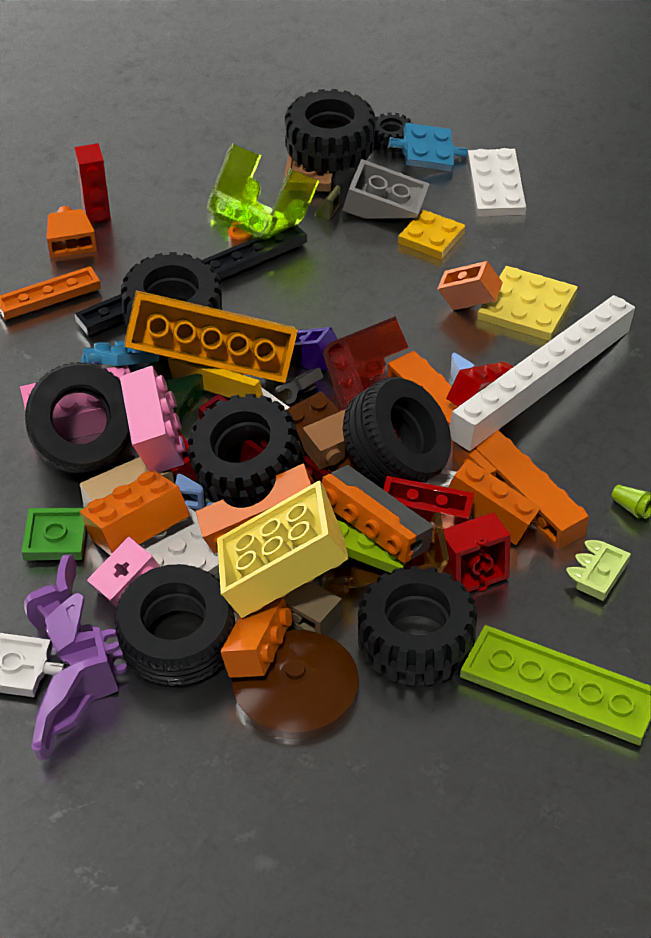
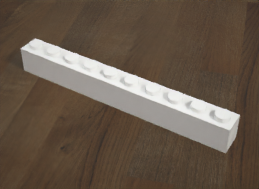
M613 295L453 410L449 425L451 440L468 451L472 450L627 334L630 329L635 306Z

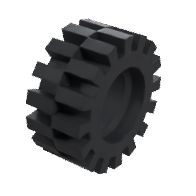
M388 112L387 116L384 113L380 114V117L376 116L374 147L376 149L380 147V151L383 152L385 149H388V152H392V150L400 152L399 148L388 147L389 138L403 139V128L406 123H412L411 119H406L405 115L400 117V113L392 115V112Z

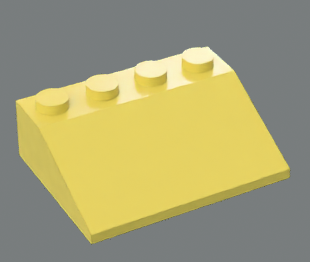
M320 480L217 538L221 595L241 618L259 611L268 603L286 596L290 591L305 583H310L317 576L330 569L339 567L344 561L348 560L345 539Z

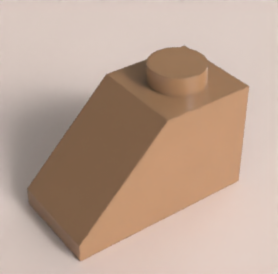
M345 410L302 428V448L319 470L335 465L345 458L347 448L342 429Z

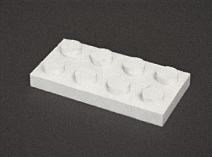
M515 149L468 150V164L477 217L526 215V204Z

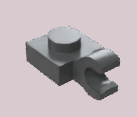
M320 368L311 369L288 381L286 384L277 386L275 392L285 390L288 397L282 402L286 405L291 404L296 400L299 390L305 393L317 387L316 381L324 376Z

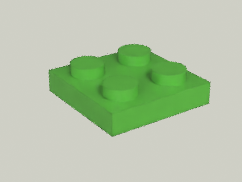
M29 508L22 546L23 560H61L65 554L73 555L75 560H82L86 526L79 511L84 508Z

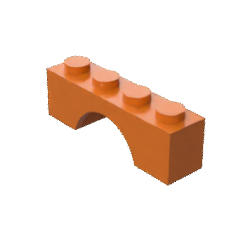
M304 463L276 475V481L271 492L266 498L253 506L236 508L228 505L224 500H220L196 511L202 537L214 554L218 553L217 538L314 484L315 482Z

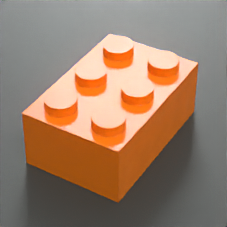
M155 470L142 473L138 476L137 480L128 485H121L115 488L110 495L91 501L86 508L79 511L91 540L109 555L128 537L137 544H141L190 516L179 486Z

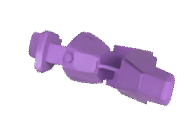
M65 554L62 556L57 573V585H46L27 595L24 604L26 616L31 624L38 629L46 628L47 635L60 661L70 665L51 678L36 715V725L31 747L38 760L49 759L55 736L76 727L93 701L119 691L115 675L125 673L128 669L126 663L118 666L114 665L115 660L124 658L122 651L119 650V643H105L108 638L117 636L116 630L107 629L101 631L100 627L81 624L85 600L83 595L79 593L72 595V586L76 576V562L73 555Z

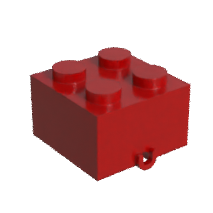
M494 512L439 530L440 573L446 572L453 576L454 582L459 580L466 587V591L477 590L483 592L487 590L488 585L510 578L511 534Z

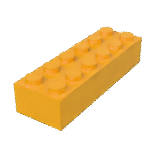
M136 290L124 345L127 348L285 383L298 330L293 326Z

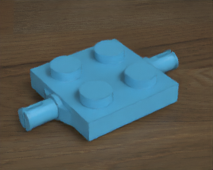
M406 123L403 128L404 138L390 137L388 142L389 148L403 150L405 162L408 166L451 171L454 166L453 156L466 158L468 154V148L454 146L451 129Z
M125 340L115 341V345L110 346V343H94L93 348H84L81 362L96 365L122 366L157 362L160 355L127 348L124 345Z

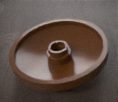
M287 630L283 637V642L279 645L274 655V660L270 663L265 676L232 678L233 696L240 714L257 730L281 739L299 740L313 738L334 729L351 713L358 697V670L350 653L334 639L309 630Z

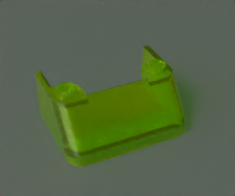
M231 143L207 202L209 214L262 239H269L301 222L305 217L319 180L289 168L272 209L257 202L260 195V183L252 178L261 155Z

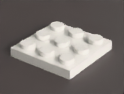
M188 506L189 517L139 544L154 557L160 566L185 564L199 567L213 575L219 572L218 553L214 554L203 539L196 512Z

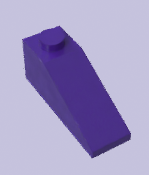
M331 327L298 330L290 363L309 370L320 368V370L327 371L337 365L338 360L345 352Z

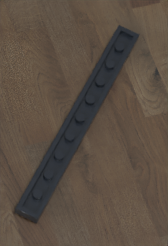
M291 222L205 258L203 261L205 265L209 264L219 278L222 279L307 243V234L295 222ZM121 294L75 313L76 322L87 335L124 321Z

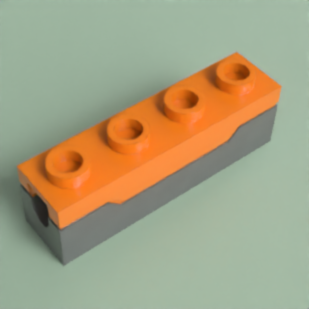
M346 465L322 478V484L333 511L400 561L406 563L411 558L413 559L429 550L434 526L355 469Z

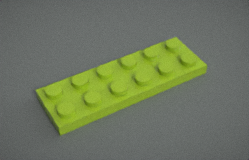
M484 625L461 668L460 678L641 746L651 723L650 685Z

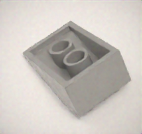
M361 159L349 187L343 211L365 219L417 218L429 183Z

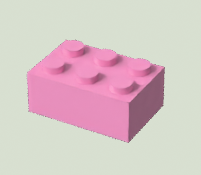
M149 366L120 376L132 445L148 470H155L160 473L184 465L182 453L186 452L183 438L181 435H178L181 423L177 413H174L173 410L174 407H177L173 392L168 391L163 375L158 376L153 366Z

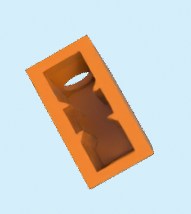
M62 206L58 209V212L48 215L46 237L50 258L97 251L94 229L84 210H72L69 206Z

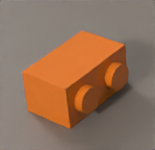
M484 261L446 270L437 289L453 310L496 301L503 282L489 262Z

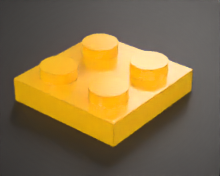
M422 209L418 217L414 218L398 236V244L442 260L464 235L466 225Z

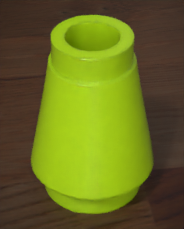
M620 484L613 489L611 499L636 518L643 517L647 519L651 516V492Z

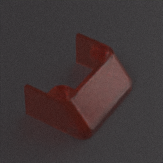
M396 316L335 340L324 348L323 356L342 411L347 409L349 402L354 396L371 386L369 380L379 377L386 370L385 357L409 348Z

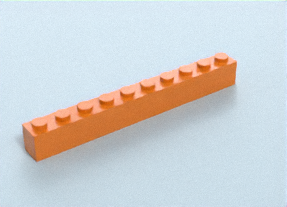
M415 351L389 362L387 378L399 377L411 380L422 386L439 404L448 425H450L452 411L458 408V406L446 399L452 386L445 380L444 376L438 374L429 365L428 361L421 358ZM497 430L474 447L497 469L496 478L541 507L532 525L558 550L586 536L589 515L585 509L578 506L565 490L559 488L549 478L547 473L541 471L531 461L529 456L523 454L513 444L511 439L505 437Z

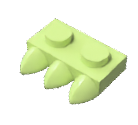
M588 540L584 544L591 554L580 553L575 555L582 567H568L566 571L570 578L577 583L576 589L604 601L629 563L631 553L599 540Z

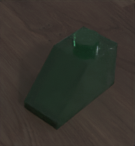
M196 373L165 381L168 391H172L176 399L177 407H174L173 410L174 413H177L181 424L204 395L202 374Z

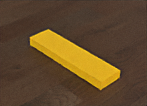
M172 357L168 358L172 379L228 398L234 395L245 397L246 394H256V397L260 398L263 395L260 380L221 368Z

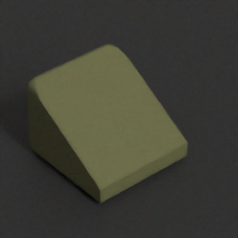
M336 186L315 212L316 216L329 220L334 216L341 206L340 186Z

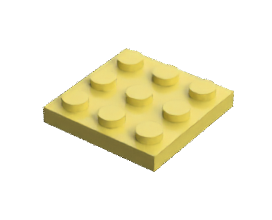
M506 266L499 276L503 284L496 301L482 304L478 310L477 319L551 341L577 295L578 286Z

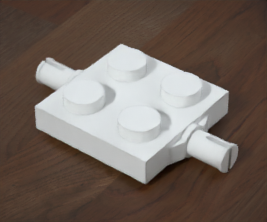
M0 633V693L35 697L40 680L45 674L56 675L66 668L64 663L48 662L52 649L51 640Z

